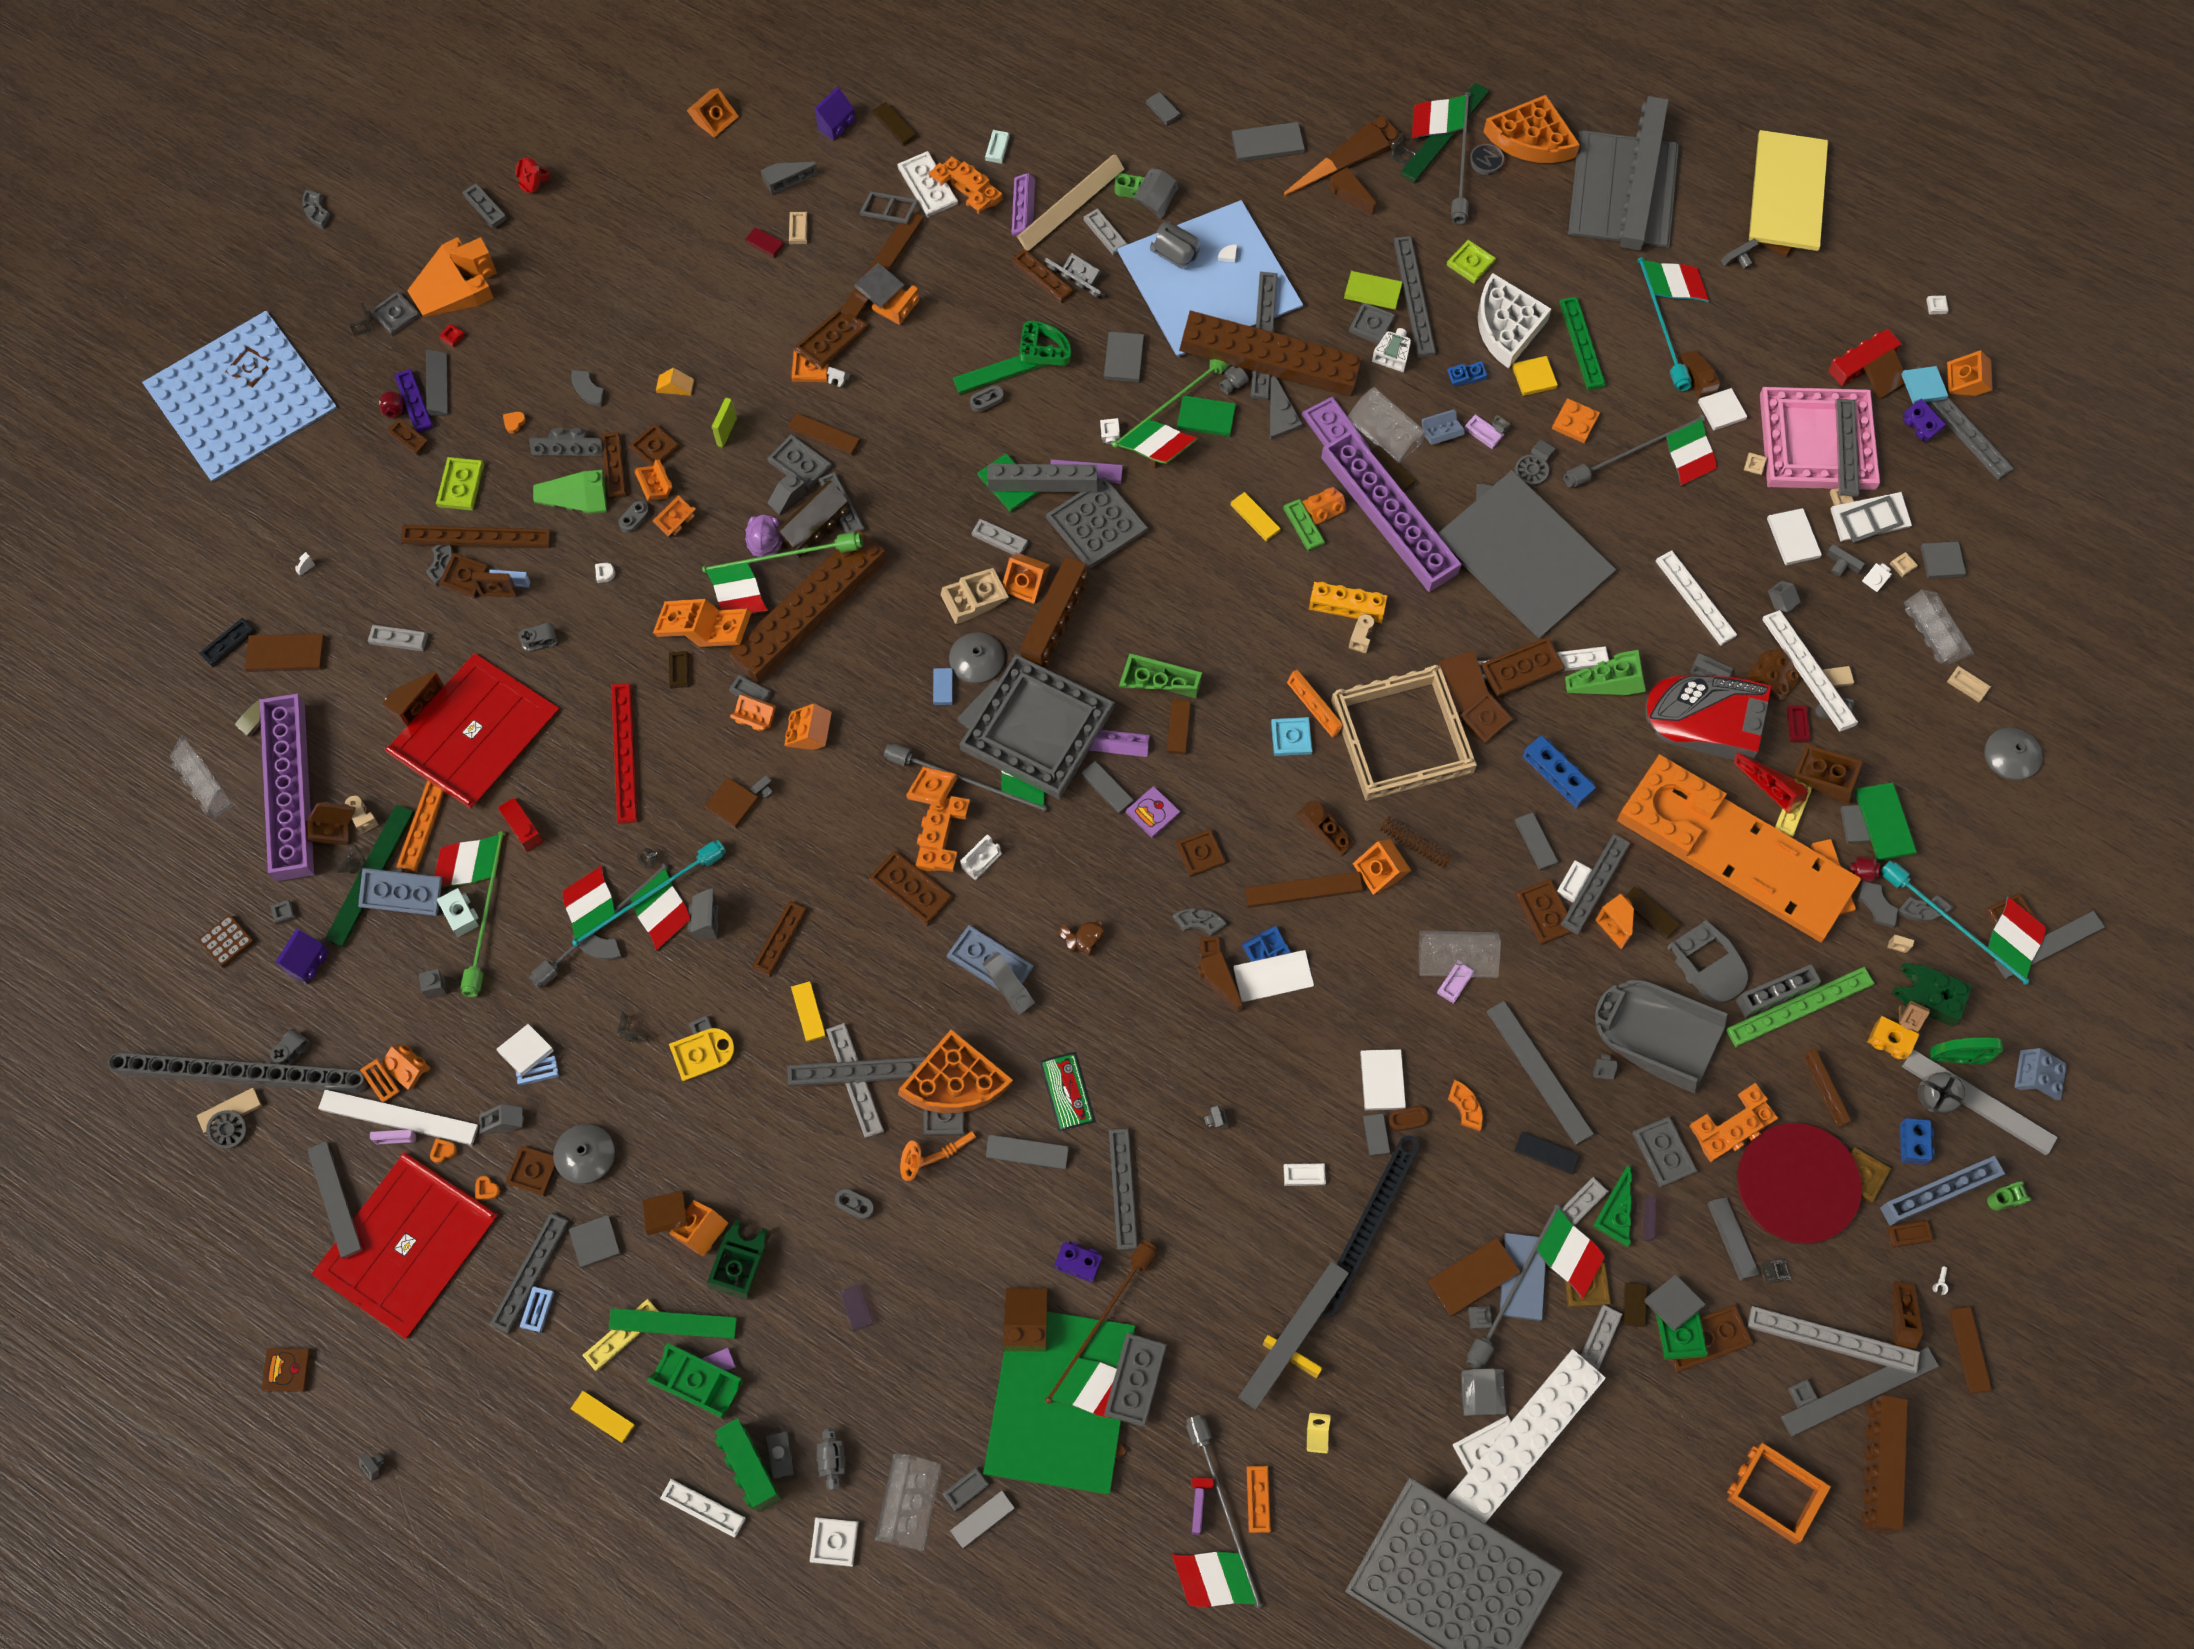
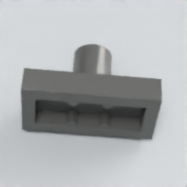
M1754 238L1727 253L1720 261L1725 266L1738 259L1743 269L1753 263L1747 253L1752 251L1758 245V242Z
M1832 544L1826 554L1837 561L1831 572L1839 577L1846 567L1859 574L1865 564Z
M788 1432L766 1436L773 1479L795 1475Z

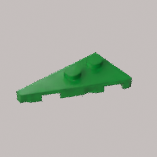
M1629 1166L1625 1167L1592 1226L1625 1247L1630 1245L1629 1232L1631 1226L1630 1183L1632 1174L1631 1167Z

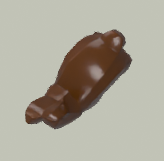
M1097 920L1096 922L1082 924L1077 933H1073L1067 925L1062 924L1058 935L1065 939L1066 947L1070 952H1075L1078 949L1090 956L1092 950L1105 936L1103 921Z

